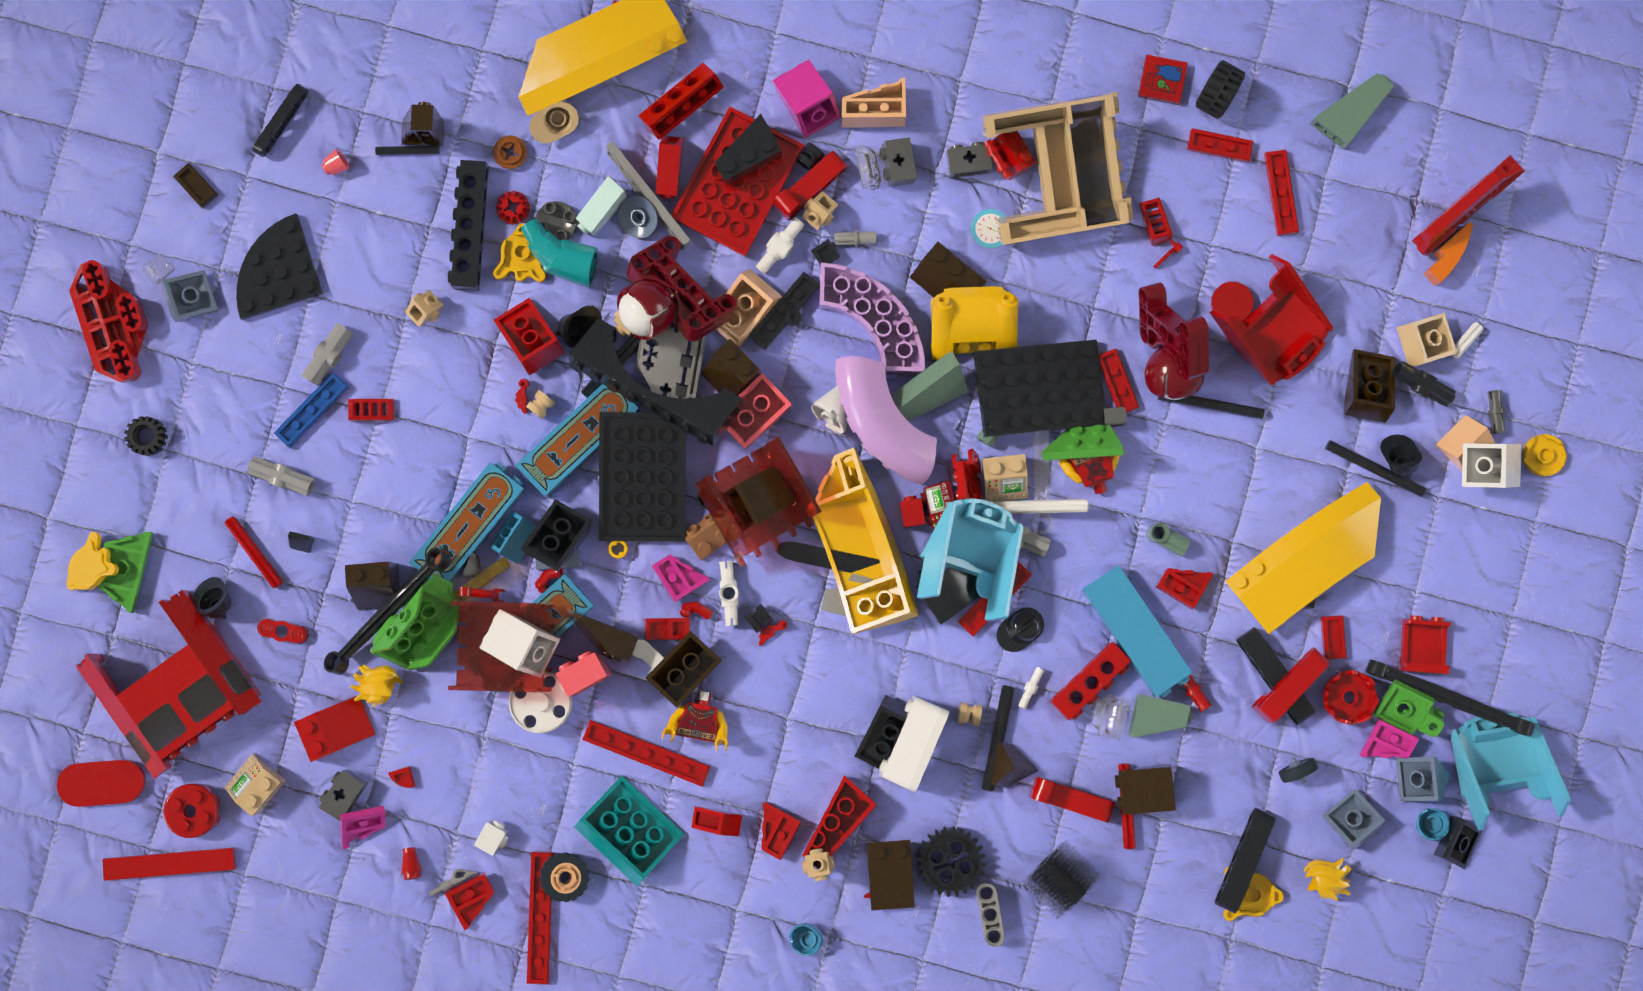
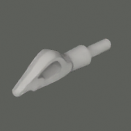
M456 869L452 872L451 879L440 883L441 886L430 891L429 895L432 897L442 891L446 892L478 872ZM458 872L466 873L462 877H456Z

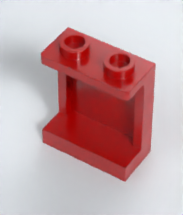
M1410 615V619H1404L1402 622L1400 671L1449 674V665H1446L1447 628L1451 627V622H1444L1445 618L1431 617V621L1423 620V616Z

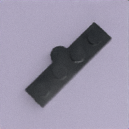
M803 272L749 337L766 351L787 325L794 327L801 322L799 311L817 291L820 284Z

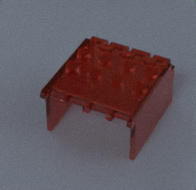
M779 436L750 453L753 462L746 455L732 463L735 472L729 465L714 473L718 482L715 481L712 475H708L696 483L700 491L698 492L699 496L741 567L746 565L742 557L751 552H754L757 558L762 556L759 550L760 546L769 541L772 542L774 547L779 546L780 544L776 537L786 531H789L791 536L795 537L797 535L795 526L805 522L808 528L812 527L813 523L810 518L822 512ZM774 465L776 469L778 468L782 472L783 482L786 488L789 487L793 492L795 503L746 530L726 491Z
M451 601V606H459L458 622H466V626H458V643L466 644V647L457 648V665H465V670L456 671V685H449L448 690L552 692V687H544V673L540 678L516 670L480 649V646L499 609L512 613L546 631V628L554 629V624H546V609H555V605ZM546 668L544 672H552V668Z

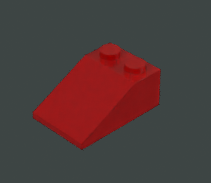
M527 298L494 319L495 324L529 376L565 354L558 339L530 298Z
M357 696L294 722L310 762L320 760L376 735L362 701L354 700Z

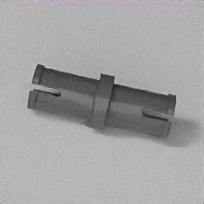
M1502 390L1488 391L1490 409L1488 410V415H1490L1492 434L1506 433L1504 422L1506 410L1503 409Z

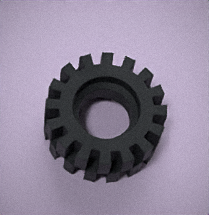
M148 416L138 417L139 419L134 418L131 420L133 423H128L127 425L129 429L124 432V434H127V437H124V439L128 442L126 444L128 448H131V451L145 456L156 455L157 451L161 452L163 450L162 446H166L167 443L164 442L165 438L168 439V435L165 434L167 430L163 427V424L157 419ZM144 428H150L154 434L153 440L148 444H142L139 441V433Z

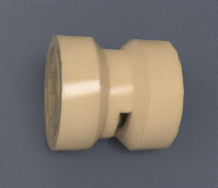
M538 390L535 394L536 401H530L526 407L543 420L547 415L546 408H552L555 402Z
M960 702L958 724L971 723L973 726H980L982 705L975 704L974 706H969L967 703Z

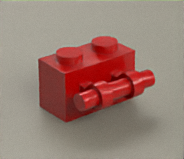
M1018 131L999 134L993 140L989 139L984 143L987 149L986 153L989 158L992 157L997 165L996 170L999 174H1002L1005 180H1011L1024 174L1037 163Z

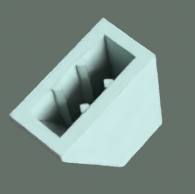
M609 176L576 217L579 223L577 227L586 235L589 232L594 236L627 199L625 191Z

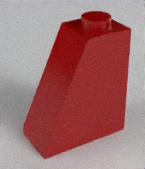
M664 136L659 143L656 194H661L662 198H673L679 192L684 137Z

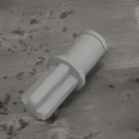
M854 230V232H836L834 234L835 245H855V247L861 244H876V231L857 232V230Z

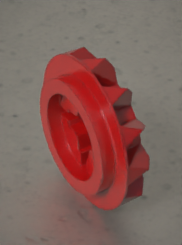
M514 190L504 192L497 201V215L507 224H519L529 215V201L523 193ZM509 200L513 202V204L518 203V206L516 207L517 215H515V213L512 212V210L507 211V208L510 207Z

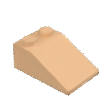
M751 269L742 272L726 293L732 295L737 300L732 319L715 330L727 340L731 339L740 348L782 296Z

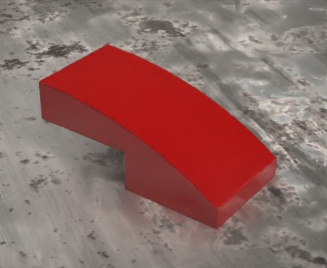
M644 618V640H682L690 631V618Z

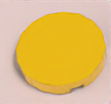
M1541 434L1527 441L1523 448L1522 458L1527 470L1534 475L1544 477L1559 472L1565 465L1567 454L1561 440L1553 435Z

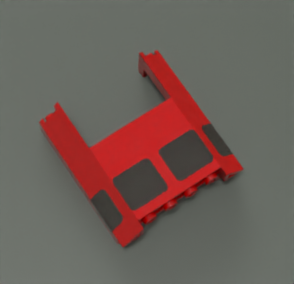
M181 590L178 592L179 595H173L170 597V600L158 602L188 645L124 691H119L102 667L101 663L105 659L101 654L86 653L84 655L85 659L81 661V664L76 665L78 671L154 779L172 767L169 761L178 757L181 754L180 750L185 746L189 748L199 741L198 737L203 733L207 735L217 728L216 724L221 720L225 722L235 715L234 711L237 715H244L261 703L259 699L262 695L208 617L199 614L194 597L189 590Z

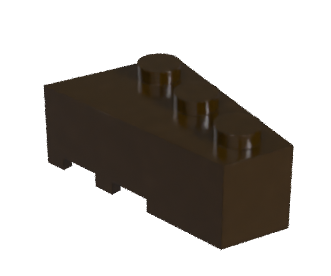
M418 102V105L412 104L402 119L401 145L443 146L444 120L434 105H431L430 102Z

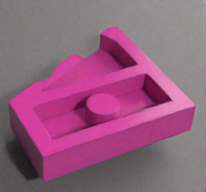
M671 554L651 566L674 603L710 580L707 576L680 562L679 559Z
M1378 718L1359 755L1363 758H1367V756L1409 758L1419 738Z
M384 806L340 814L341 844L343 849L350 847L349 842L359 837L363 840L371 833L386 827Z

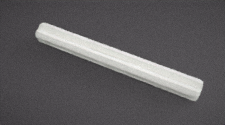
M1087 499L991 501L1011 514L1087 512L1089 509Z

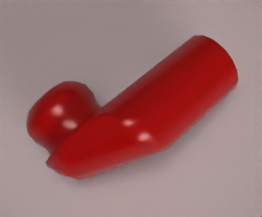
M562 568L558 572L553 569L542 572L535 581V588L538 589L539 593H544L549 588L547 583L550 580L563 576Z

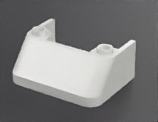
M912 696L904 710L908 712L906 721L891 756L887 760L883 759L879 768V775L886 780L915 792L946 723L949 711Z

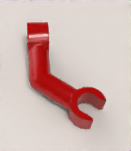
M460 587L459 596L488 598L493 602L502 603L504 600H500L499 594L500 592H505V590L499 588L485 590Z

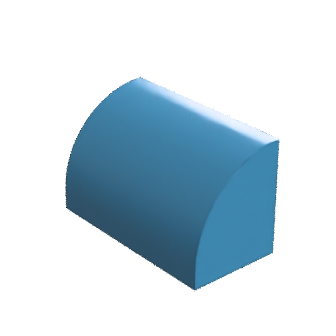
M512 511L490 547L512 562L519 564L525 554L520 549L536 525Z

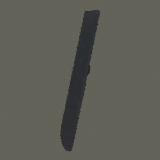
M791 541L781 542L775 546L777 554L785 559L832 569L826 550L823 547ZM830 549L838 571L852 573L880 563L879 559Z

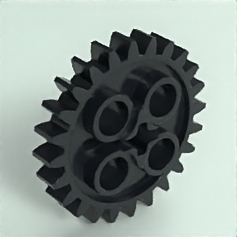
M943 826V833L935 829L936 836L933 837L928 833L929 841H921L925 846L924 849H917L922 853V856L915 858L921 862V864L916 866V869L923 870L919 877H926L923 882L924 885L931 883L930 891L938 888V895L946 891L947 897H950L951 891H954V894L958 897L959 890L967 894L966 887L969 886L971 889H974L972 882L980 883L977 875H984L980 867L986 866V863L980 861V859L986 857V855L979 853L983 846H975L978 839L970 840L972 834L970 831L963 835L964 829L962 827L958 832H956L955 826H952L949 832ZM959 841L962 845L961 850L956 853L950 850L951 843ZM936 850L942 853V858L938 862H934L930 858L931 853ZM968 852L966 857L955 860L954 866L951 867L949 864H946L936 871L933 870L935 866L946 863L948 861L947 857L951 856L954 859ZM963 861H968L971 864L968 872H962L959 869ZM948 870L951 872L950 880L946 882L940 880L941 872Z

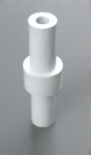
M1036 667L1030 681H1027L1024 687L1025 692L1018 706L1024 709L1027 708L1032 695H1035L1039 688L1037 685L1044 672L1043 669Z

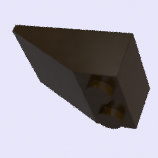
M1353 349L1345 392L1344 415L1383 423L1387 422L1395 410V378L1392 377L1395 357Z
M567 609L566 614L595 648L602 650L601 655L621 663L622 659L630 661L639 637Z
M910 840L866 843L871 911L915 908Z

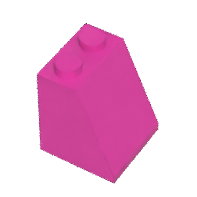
M809 59L772 80L779 97L804 138L811 136L841 118L832 91Z

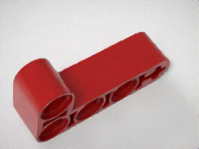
M834 150L831 151L789 190L786 188L781 191L773 200V206L787 221H790L804 209L805 204L810 198L815 199L848 168V165Z
M1315 647L1311 648L1268 694L1262 695L1252 705V709L1267 723L1276 722L1323 673L1330 662Z
M1035 776L1029 797L1034 800L1058 806L1109 823L1115 806L1113 801Z

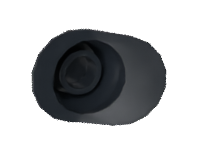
M584 306L574 313L563 316L559 321L556 334L563 339L568 347L574 348L598 318L602 320L601 313L594 306Z
M1399 434L1390 435L1381 442V453L1388 462L1391 471L1397 475H1405L1407 478H1410L1411 474L1417 470L1418 464L1423 458L1415 443L1409 437Z
M208 578L195 590L194 602L199 614L206 615L211 619L227 618L226 612L231 606V599L224 582L220 578Z
M1030 607L1021 608L1014 612L998 627L996 634L999 645L1009 652H1019L1026 648L1043 632L1044 619L1036 609Z

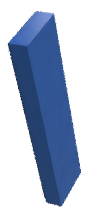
M333 372L282 423L274 434L288 448H291L350 387Z

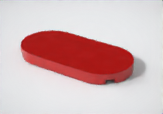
M131 760L76 763L66 767L60 773L57 780V791L60 798L66 804L74 807L127 803L135 800L145 788L146 778L141 767Z

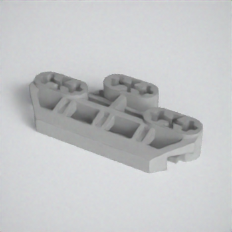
M671 326L662 336L651 340V343L655 344V346L650 349V352L649 345L646 344L649 340H640L636 370L639 374L643 375L649 390L663 395L660 387L665 385L668 393H665L663 396L696 398L706 336L691 342L689 354L691 358L681 356L686 354L688 340L684 338L679 330L674 332V328ZM649 352V355L655 353L654 356H650V357H648V355L643 356V353L645 354V353ZM648 359V364L651 367L646 370V366L642 365V363ZM683 368H687L684 383L686 387L676 385L677 383L681 384Z

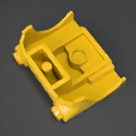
M997 286L960 287L944 289V292L932 297L930 302L932 360H939L951 351L953 354L1017 347L1019 300L1015 294H1011L1005 291L1003 287Z

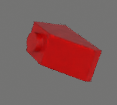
M695 806L691 828L717 835L739 837L742 815Z

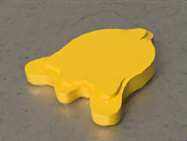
M525 223L519 224L512 235L503 241L500 251L501 261L493 270V276L497 280H502L508 274L514 272L515 279L518 282H522L527 278H533L535 281L542 283L546 280L547 276L542 269V265L528 248L529 244L521 230Z
M91 532L86 544L72 556L68 566L66 582L69 590H93L106 577L118 574L119 567L111 562L110 550L107 548L100 549V533Z
M1229 866L1225 868L1224 874H1226ZM1254 873L1237 913L1234 914L1225 909L1223 917L1227 921H1233L1241 915L1251 917L1264 915L1275 904L1282 902L1283 892L1275 888L1265 876Z

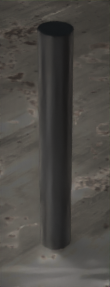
M440 146L375 147V154H440Z

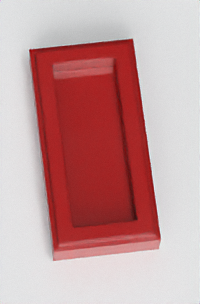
M1343 615L1320 617L1323 656L1326 659L1347 658Z

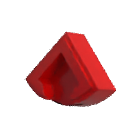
M410 766L388 773L391 780L399 786L405 788L416 787Z

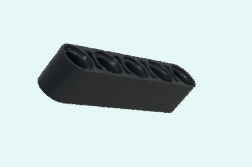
M1255 627L1236 639L1240 648L1270 690H1272L1288 673L1286 668ZM1304 694L1286 711L1297 726L1316 713Z
M1256 807L1253 809L1216 896L1215 905L1234 914L1237 913L1274 826L1275 816Z

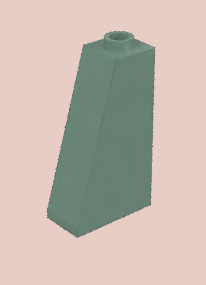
M1376 73L1318 114L1310 124L1344 149L1394 85L1387 76Z
M951 351L891 394V397L898 410L909 421L969 393L961 366Z

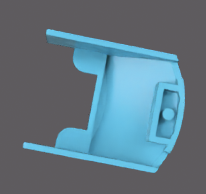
M971 498L948 503L920 556L924 558L917 598L925 599L940 595L945 566L977 576L976 591L979 596L988 599L985 620L1007 619L1022 540L1023 525L1021 523L1018 524L1012 518L1010 512L986 500Z
M1506 713L1534 723L1536 726L1531 737L1521 735L1510 730V728L1479 717L1468 720L1463 726L1452 732L1451 740L1461 796L1466 798L1479 831L1484 829L1490 815L1488 793L1528 787L1531 795L1536 799H1551L1558 817L1564 816L1571 798L1535 717L1530 716V719L1518 716L1517 713Z

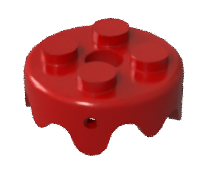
M1346 670L1332 675L1325 683L1322 691V702L1327 714L1337 722L1352 725L1368 721L1373 716V712L1379 702L1375 689L1376 683L1373 679L1359 671ZM1347 691H1351L1354 694V700L1349 704L1344 701V694Z
M190 783L181 785L174 789L165 801L163 808L164 820L168 828L180 837L196 838L203 836L211 831L221 819L219 815L220 800L206 784ZM188 805H193L196 808V814L193 817H189L186 814V807Z

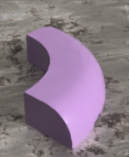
M821 263L820 309L844 314L862 326L873 340L878 350L880 362L885 363L886 374H920L925 370V357L918 330L907 309L886 286L863 272L842 265Z
M847 356L836 359V386H839L841 395L839 401L841 406H844L848 416L846 420L853 433H857L863 442L862 446L871 456L879 459L886 469H892L898 473V476L918 484L925 483L934 468L937 438L915 428L898 410L888 389L885 363L859 356Z

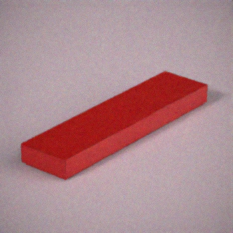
M1287 151L1265 152L1264 157L1276 235L1299 233Z
M1017 562L1012 596L1032 576L1019 562ZM981 597L958 621L971 636H974L988 622L985 620L988 599Z

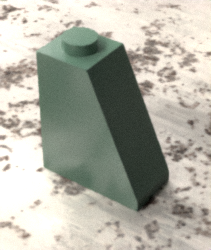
M1137 694L1128 736L1140 737L1184 728L1192 719L1193 711L1190 710L1191 706Z

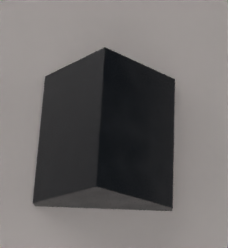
M1451 816L1449 819L1450 830L1439 841L1433 855L1465 869L1483 830L1479 831L1476 826L1462 818Z

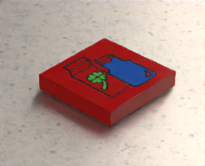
M1146 54L1138 97L1179 105L1188 62Z

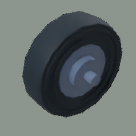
M1294 757L1291 759L1292 763L1281 769L1278 773L1283 783L1300 780L1301 783L1306 782L1304 778L1318 769V765L1314 758L1296 761Z

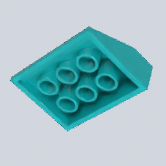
M622 775L574 826L582 836L636 886L646 878L684 836V833Z

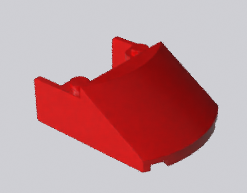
M1271 254L1269 259L1277 269V272L1269 282L1272 294L1244 321L1236 316L1228 318L1213 309L1209 313L1226 335L1225 339L1267 383L1275 385L1277 381L1282 379L1288 380L1297 375L1316 358L1326 343L1323 341L1328 332H1332L1333 326L1291 263Z

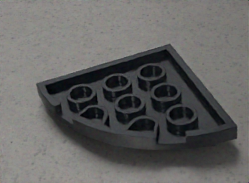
M297 213L287 216L269 227L258 237L246 254L238 275L236 290L237 309L241 320L323 294Z

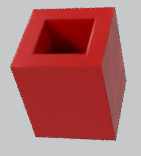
M916 495L903 497L904 501L899 503L903 528L925 525L922 498L917 499Z

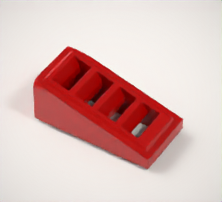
M1160 197L1139 203L1151 245L1155 246L1171 241L1173 234ZM1154 207L1158 208V210L1151 211L1148 213L1146 211L1147 209H1151ZM1160 215L1159 218L1153 220L1149 219L1151 217ZM1158 224H1162V225H1163V226H1160V227L1152 228V226H1155V225H1158Z
M348 399V419L351 422L394 420V399ZM365 404H368L369 416H365ZM374 404H377L378 416H374ZM383 404L387 406V416H383ZM356 405H359L360 416H356Z

